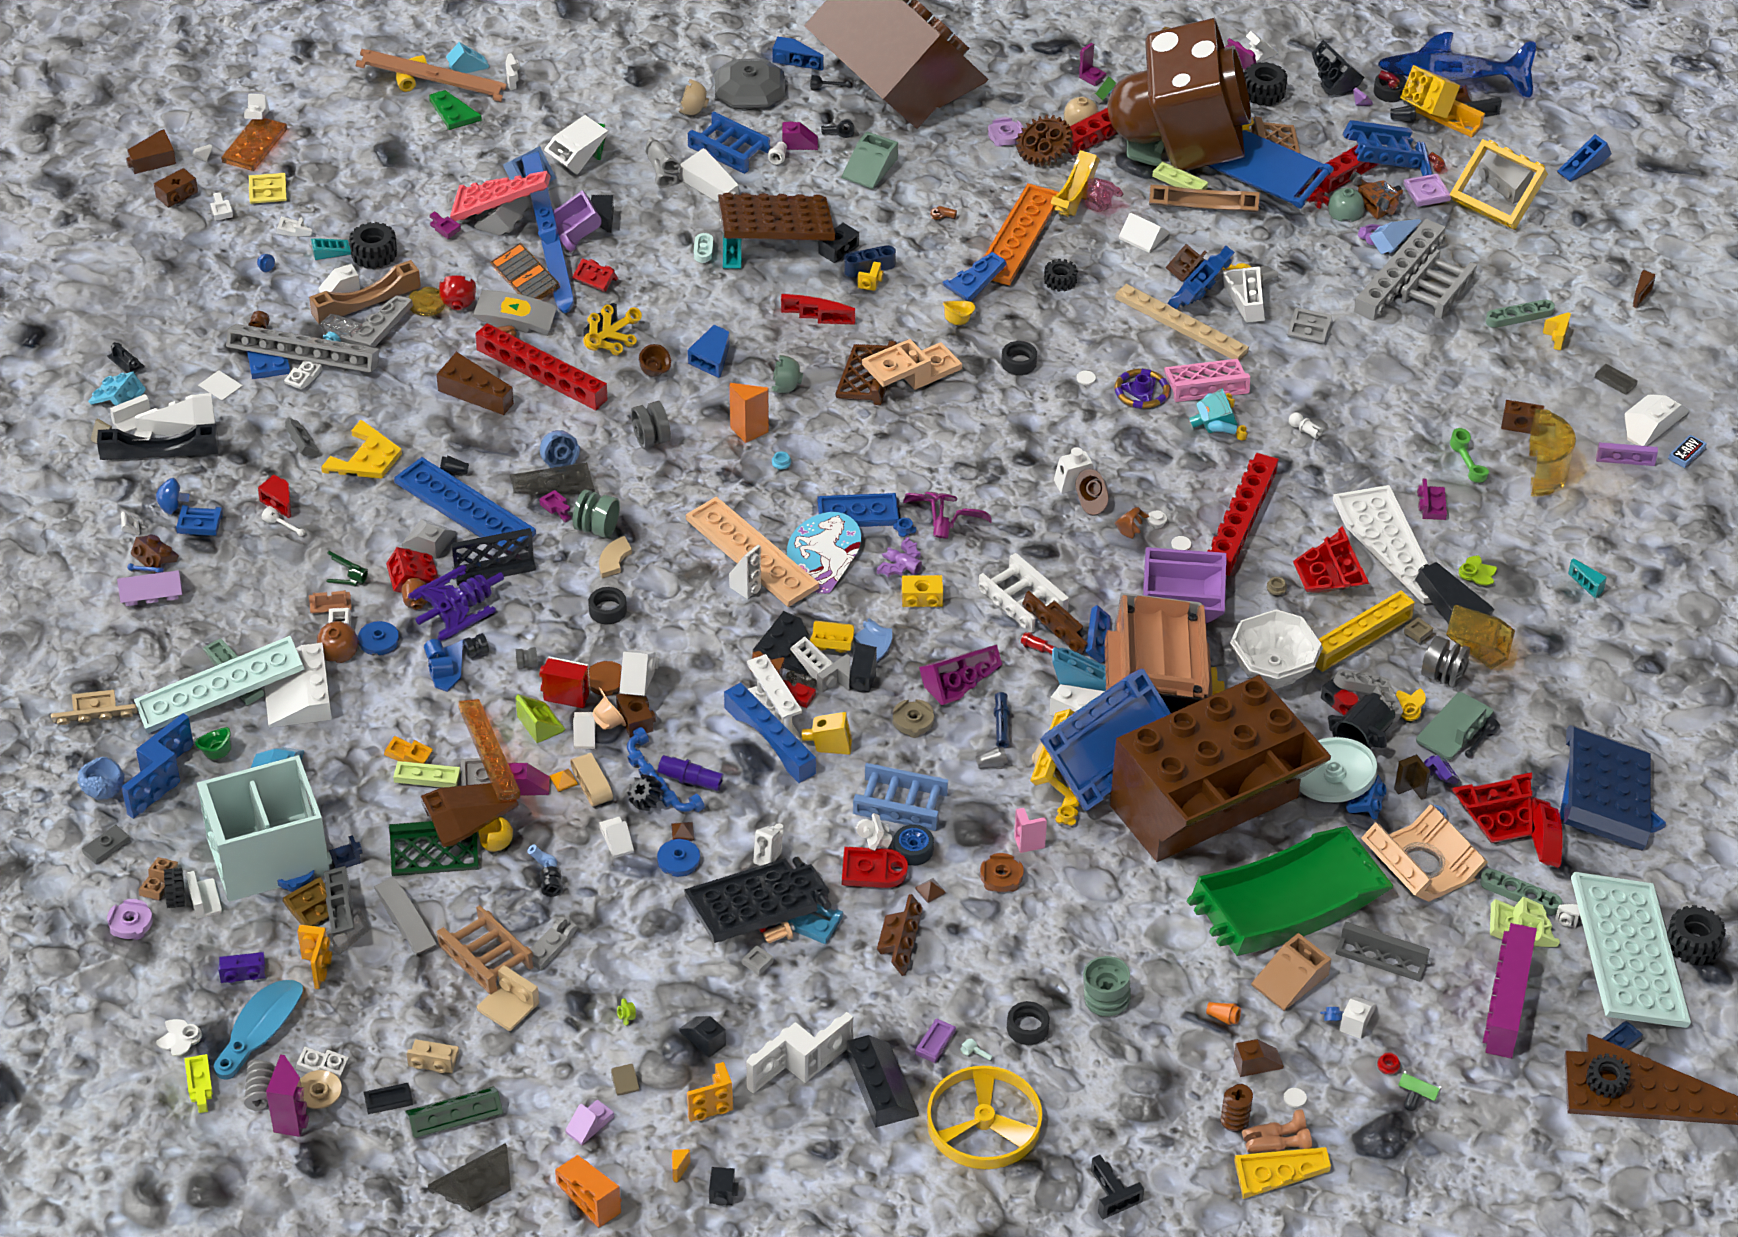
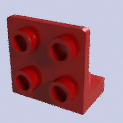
M396 547L386 563L395 592L401 593L402 586L411 578H419L426 583L439 578L433 557L428 553Z

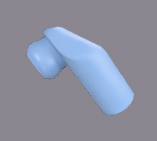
M536 845L529 847L528 853L542 866L556 867L557 859L554 856L541 851Z

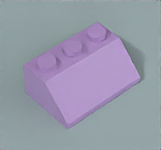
M180 570L117 579L120 603L125 602L126 606L138 605V600L145 599L146 603L158 602L160 597H166L167 601L179 599L178 595L183 594Z

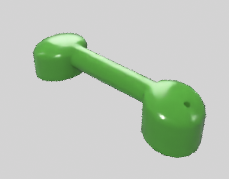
M1456 428L1453 430L1450 439L1451 448L1462 456L1469 469L1468 478L1476 483L1486 481L1489 470L1484 466L1475 465L1467 451L1471 439L1470 433L1466 429Z

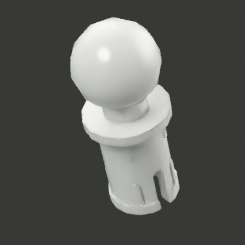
M1297 412L1289 417V423L1292 427H1299V431L1306 432L1315 439L1321 436L1323 428L1310 422L1309 418L1304 419Z

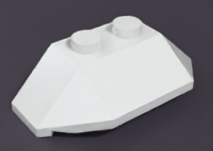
M1647 395L1625 412L1627 440L1635 445L1648 446L1689 413V409L1666 395Z

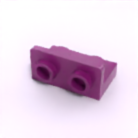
M1422 478V484L1418 485L1417 497H1421L1418 502V510L1422 511V519L1446 520L1445 487L1427 486V478Z

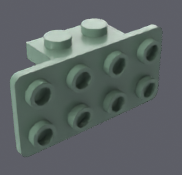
M1127 140V157L1134 161L1159 166L1161 164V153L1165 146L1163 141L1139 144Z
M1458 692L1417 736L1416 742L1441 757L1451 760L1473 738L1475 733L1484 726L1487 718L1492 716L1493 709L1463 692Z

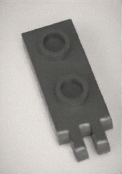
M287 417L285 427L291 435V440L296 443L298 451L304 456L309 455L316 458L320 451L305 427L301 426L299 421Z

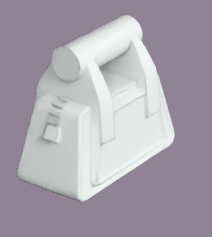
M778 823L775 826H767L756 830L754 864L759 866L776 861L780 856L783 839L782 824Z

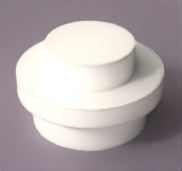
M1152 511L1148 514L1147 522L1152 528H1162L1167 521L1166 514L1161 511Z

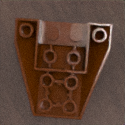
M507 781L444 787L420 796L422 806L427 816H430L443 848L453 846L459 841L466 839L519 805Z

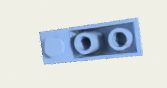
M1421 220L1390 222L1378 227L1370 235V238L1381 254L1386 252L1392 253L1399 248V244L1408 239V234L1413 233L1417 229L1416 226Z

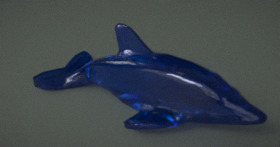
M1443 32L1431 38L1416 52L1386 57L1378 62V66L1381 69L1409 77L1413 65L1451 81L1502 75L1514 84L1522 96L1530 98L1533 94L1531 68L1536 53V43L1534 41L1526 42L1510 59L1496 61L1453 52L1451 50V42L1454 33Z

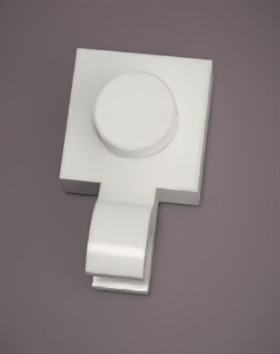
M220 192L214 193V203L210 204L215 221L233 217L229 200L223 201Z

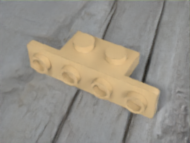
M114 690L72 694L73 711L52 713L51 719L53 723L58 725H66L70 721L76 720L84 723L94 718L109 720L112 719V716L132 717L133 714L138 713L136 704L116 706Z

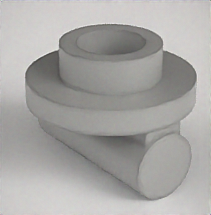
M1269 266L1260 267L1261 284H1268L1273 278L1278 277L1277 270L1273 271Z

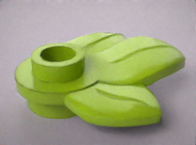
M1476 555L1466 559V563L1460 566L1458 574L1464 580H1472L1476 584L1487 586L1494 583L1492 576H1494L1497 567L1482 564L1481 557Z

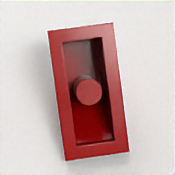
M272 475L258 487L259 500L261 503L275 508L278 513L290 518L291 497L289 483L283 478Z

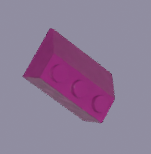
M280 1054L266 1090L273 1132L300 1137L303 1128L306 1129L309 1122V1115H306L307 1102L303 1098L304 1088L301 1086L299 1075L286 1056Z

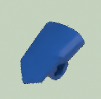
M431 639L424 644V650L428 658L429 673L435 688L448 692L461 679L463 640L444 648L438 639Z

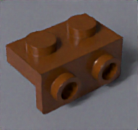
M1185 244L1165 268L1182 282L1196 270L1195 266L1199 267L1205 260L1203 257L1207 252L1204 250L1199 255L1188 244Z
M153 534L136 537L131 550V555L146 567L160 568L163 563L177 562L179 557L172 550V547L163 543L158 536Z

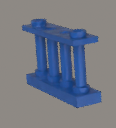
M714 111L711 113L712 125L702 133L690 130L687 133L689 148L698 152L704 148L716 161L744 174L749 171V158L758 150L767 154L770 150L769 137ZM716 130L723 132L716 140L708 137ZM731 136L738 139L730 147L722 144ZM744 143L752 146L744 154L736 151Z

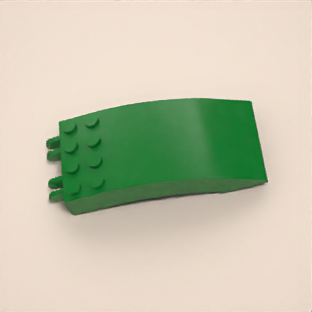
M1347 826L1313 833L1311 837L1294 846L1253 863L1199 876L1192 894L1187 899V903L1190 906L1196 905L1193 910L1196 915L1206 914L1214 925L1210 928L1209 933L1213 937L1219 936L1216 941L1220 947L1229 945L1235 955L1240 956L1285 944L1298 933L1304 937L1330 926L1393 888V884Z

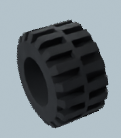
M1257 62V64L1253 63L1246 68L1244 75L1251 103L1269 106L1270 104L1275 105L1284 99L1288 75L1284 69H1281V66L1274 63Z
M367 222V224H361L360 227L354 228V231L350 233L351 257L360 267L382 268L384 265H389L397 257L396 235L392 227L386 226L384 223Z
M1692 905L1690 908L1684 906L1683 909L1676 910V913L1671 917L1667 931L1673 955L1676 958L1680 957L1683 962L1689 961L1690 964L1698 963L1699 965L1704 964L1705 961L1707 963L1712 962L1713 958L1716 959L1726 934L1725 924L1721 921V917L1715 915L1713 910H1706V907L1703 906L1699 908L1697 905Z

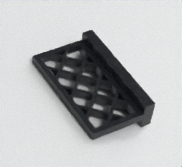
M531 528L451 543L453 570L462 566L460 564L463 561L469 563L464 564L467 568L465 574L461 577L457 576L455 579L457 586L462 582H466L469 578L475 579L476 575H482L487 580L500 572L506 577L536 571ZM527 536L522 543L517 541L519 537ZM499 541H507L502 547L497 545ZM482 544L487 545L483 550L477 548ZM512 544L518 546L513 552L508 550ZM492 548L498 550L493 556L488 554ZM457 549H467L463 554L457 552ZM523 549L528 551L525 553H520ZM472 552L478 554L474 559L468 557ZM483 557L489 559V560L480 561Z

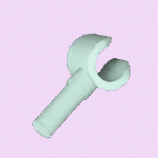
M967 1039L960 1048L961 1052L966 1056L974 1052L989 1061L993 1057L977 1047V1043L973 1039Z

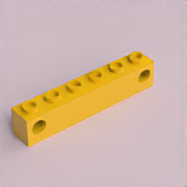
M1400 590L1322 636L1318 640L1323 648L1315 666L1323 672L1411 620L1415 602Z

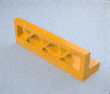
M1454 100L1447 118L1432 115L1416 106V113L1471 138L1483 127L1485 113ZM1470 126V127H1472L1473 129H1472V130H1469V129H1467V128H1465V127Z

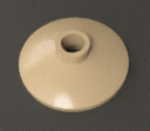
M316 1070L305 1074L300 1079L301 1086L304 1088L303 1098L307 1102L308 1108L322 1109L329 1107L341 1095V1081L332 1072Z

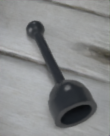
M811 75L810 89H819L823 84L842 85L848 88L853 85L851 81H823L818 75Z
M1491 717L1487 718L1486 723L1482 727V735L1470 749L1465 751L1466 757L1470 758L1473 756V751L1486 735L1492 736L1498 732L1500 724L1497 720Z

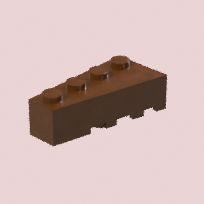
M457 351L436 374L438 391L501 415H505L514 404L512 386Z

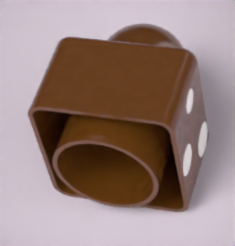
M1216 18L1148 34L1145 40L1147 70L1130 74L1121 79L1109 96L1108 116L1115 131L1124 139L1133 143L1147 144L1163 141L1171 165L1182 171L1244 158L1242 125L1251 124L1249 94L1238 52L1235 46L1225 48Z

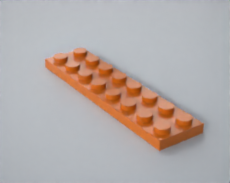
M1027 183L984 255L985 257L993 252L1005 259L1007 263L991 281L1010 286L1055 208L1052 206L1051 200L1053 196L1059 193L1058 191Z

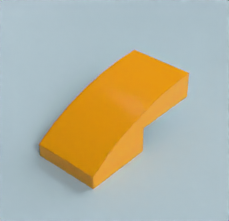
M394 736L385 749L384 755L397 761L425 764L433 749L416 740L411 744Z

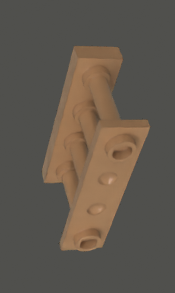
M479 905L476 907L478 919L456 933H450L444 927L436 932L439 947L491 995L497 991L496 980L498 970L503 965L511 969L521 962L531 970L534 968L532 961L533 953L529 947H524L497 922L490 911H486ZM481 927L489 931L468 945H462L459 942ZM495 938L502 943L480 958L472 954V952ZM508 950L514 955V957L493 970L485 966V964Z

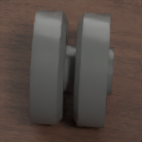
M660 401L648 403L647 409L643 405L631 408L634 433L642 448L653 446L655 441L658 444L670 441V425L666 411Z

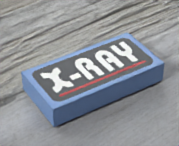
M1690 434L1669 454L1668 459L1685 468L1706 448L1707 443Z

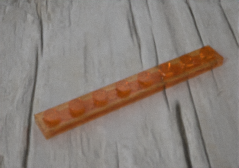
M480 700L459 701L458 708L498 800L510 801L512 799H520L518 785Z

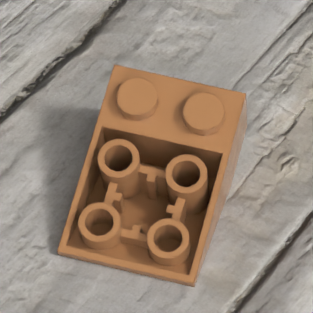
M1298 933L1280 948L1253 980L1251 985L1285 1011L1329 975L1332 959Z

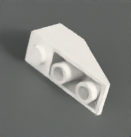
M757 545L744 555L729 573L730 588L746 599L758 593L761 589L760 545Z

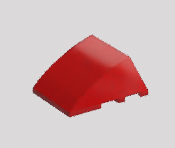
M1343 526L1332 537L1329 538L1327 536L1318 547H1312L1293 561L1306 592H1330L1369 584Z
M1532 772L1512 776L1510 780L1474 787L1473 784L1452 788L1454 794L1490 843L1532 835Z

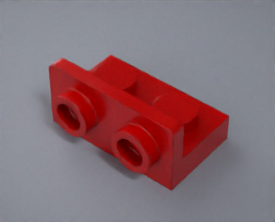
M583 258L572 276L575 281L602 292H606L612 280L617 281L618 279L612 267L607 265L603 267L595 260L590 259L588 261Z

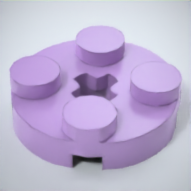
M1009 117L997 118L993 120V124H989L988 136L994 141V145L998 147L1017 144L1016 139H1019L1017 134L1023 133L1021 130L1023 125L1019 121L1017 123L1012 121V118Z
M127 899L123 901L124 904L114 905L107 915L111 934L123 939L133 938L139 940L143 938L153 922L152 912L147 907V904L138 899ZM130 917H134V920L132 921L125 920L129 919Z

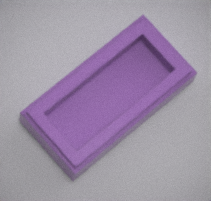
M936 1018L916 1048L915 1055L936 1063L955 1034L956 1026Z

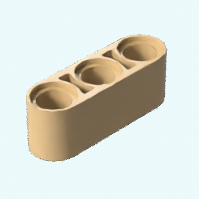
M592 753L570 760L572 771L592 807L613 800L612 790Z

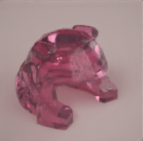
M1092 178L1088 181L1085 204L1089 209L1092 208L1097 212L1105 211L1112 207L1111 198L1114 195L1122 197L1124 194L1113 182Z

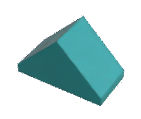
M723 235V268H741L742 239L724 238Z

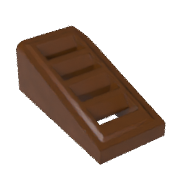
M1642 270L1634 295V308H1637L1652 291L1656 277L1655 274Z

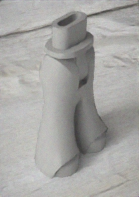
M650 137L647 140L645 152L656 172L655 183L659 188L673 186L677 181V176L674 173L680 172L681 165L667 152L663 144Z

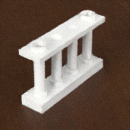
M766 654L748 660L747 664L757 679V686L748 690L802 743V737L792 723V716L801 714L802 709Z

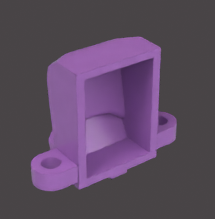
M583 190L556 210L553 209L561 244L570 253L576 249V245L581 238L590 234L601 225L600 215Z

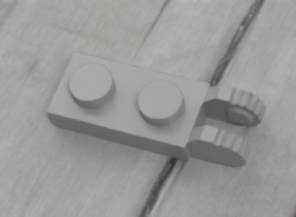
M560 917L554 923L553 928H550L530 948L533 953V966L542 971L569 943V940L577 932V925L571 923L565 929L564 934H561L560 932L566 926L567 919Z

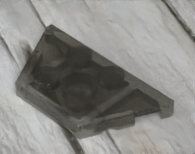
M506 1143L428 1184L429 1192L432 1194L437 1192L445 1196L446 1201L458 1204L461 1208L472 1212L511 1191Z

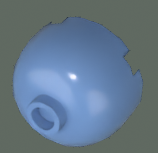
M555 430L544 436L541 441V458L546 465L554 470L566 469L565 467L569 464L573 465L579 457L580 446L577 443V439L568 432Z

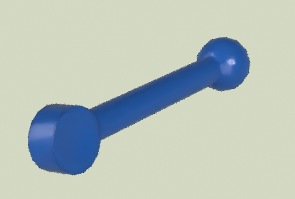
M132 563L127 566L129 571L164 572V568L135 566Z

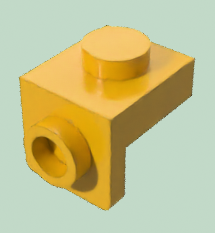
M873 262L870 273H858V288L876 291L878 283L883 280L884 271H881V263Z

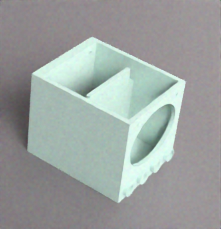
M299 755L197 783L207 840L228 902L281 888L277 882L280 879L284 881L308 875L313 870L315 873L314 878L324 876V872L330 870L329 865L332 864V859L326 849L322 817ZM307 794H308V797H309V800H310V803H311L310 806H309Z

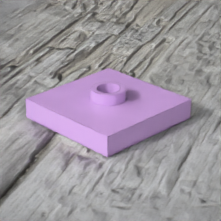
M1438 174L1404 180L1403 185L1417 207L1451 201L1450 193Z

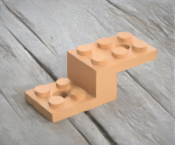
M908 339L862 359V365L883 387L904 378L916 390L962 369V363L942 342L921 350L911 339Z

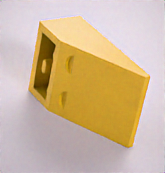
M1413 65L1400 98L1432 115L1447 118L1460 85Z

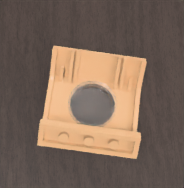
M1432 804L1426 808L1415 822L1403 829L1388 834L1380 824L1375 822L1361 838L1415 896L1428 902L1477 880L1475 876L1488 863Z

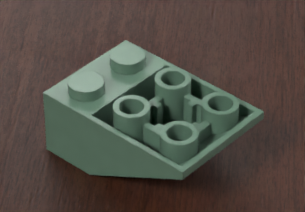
M866 132L858 141L841 178L874 189L898 160V142Z

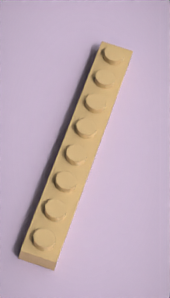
M1125 284L1115 294V299L1231 359H1238L1240 361L1249 351V346L1128 284Z

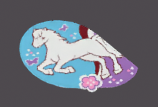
M827 512L809 518L792 533L787 545V556L819 582V589L814 592L827 594L832 591L859 550L861 543L860 528L846 514Z

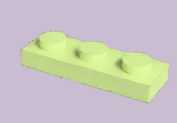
M1164 162L1153 170L1152 177L1175 187L1201 190L1208 188L1207 181L1176 169Z
M397 761L393 779L394 783L454 787L458 786L461 770L460 767Z

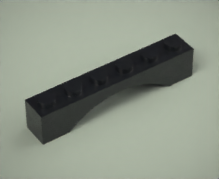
M216 424L195 425L190 430L178 435L150 438L149 440H142L147 438L128 434L119 429L98 430L97 434L100 460L218 454L219 450Z

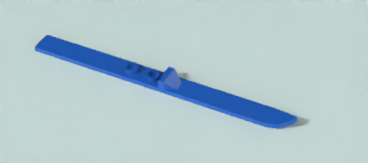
M539 151L522 157L526 177L531 173L544 171ZM547 187L543 191H536L530 195L548 273L557 282V284L552 286L555 302L561 312L567 313L574 305V296Z

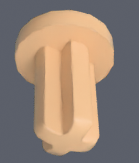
M781 922V925L763 933L764 938L768 943L783 937H787L790 940L793 938L792 931L795 928L793 923Z

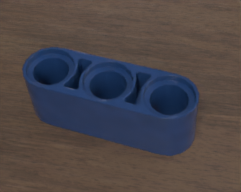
M884 245L848 253L844 257V273L848 277H858L859 272L870 273L873 262L881 263V271L891 270L896 265V249L893 246Z

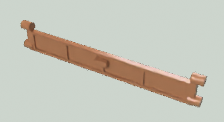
M361 49L362 61L357 60L355 65L360 68L370 65L493 95V100L502 102L503 95H500V91H505L507 84L368 49Z

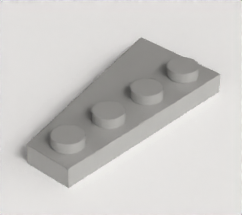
M396 295L382 305L378 313L367 316L363 324H356L352 327V332L348 335L345 333L341 335V342L375 348L413 306L412 299Z

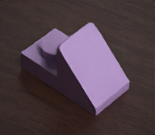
M596 1100L588 1108L580 1104L565 1133L579 1144L584 1145L614 1118V1112L599 1100Z

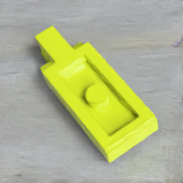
M205 1054L184 1058L191 1102H197L199 1113L208 1112L207 1100L212 1099L213 1094L208 1056Z

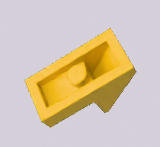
M1569 312L1545 320L1543 334L1552 336L1551 341H1555L1553 349L1561 351L1571 317Z

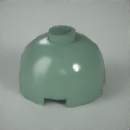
M1352 188L1336 190L1331 195L1328 204L1329 215L1340 222L1343 219H1351V222L1359 220L1363 216L1365 207L1362 195Z
M779 355L781 362H776L773 375L776 386H772V392L788 393L796 388L797 383L801 384L803 373L800 372V366L795 359Z

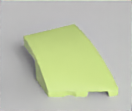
M1522 897L1515 907L1497 899L1491 903L1490 935L1502 939L1504 931H1509L1510 923L1537 928L1534 942L1536 947H1557L1560 944L1559 939L1554 938L1551 931L1552 924L1547 918L1542 904L1526 897Z

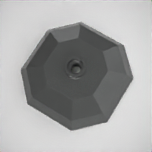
M764 58L733 59L714 72L715 98L734 109L767 108L785 96L784 71Z

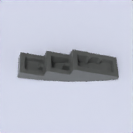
M346 866L325 871L326 903L332 935L335 936L353 931V904Z

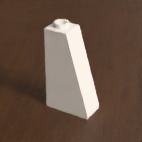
M704 148L680 164L679 179L718 202V194L723 193L739 195L738 184Z

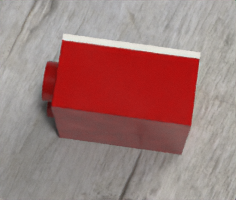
M548 656L545 665L541 666L539 677L542 678L540 691L543 692V700L583 709L590 694L588 664Z

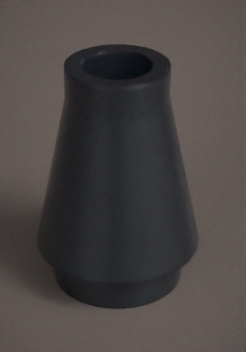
M1407 105L1391 108L1390 118L1407 122L1416 121V106Z
M447 455V457L442 456L440 468L449 474L467 475L469 463Z

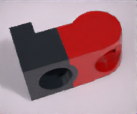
M1333 679L1322 686L1321 699L1342 715H1345L1359 700L1355 693L1338 687L1333 682Z

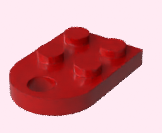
M844 846L841 885L891 888L898 886L906 879L908 863L906 858L899 852L892 849L876 848V850H872L869 848ZM893 867H900V868H902V870H901V871H894V870H892V868H893Z

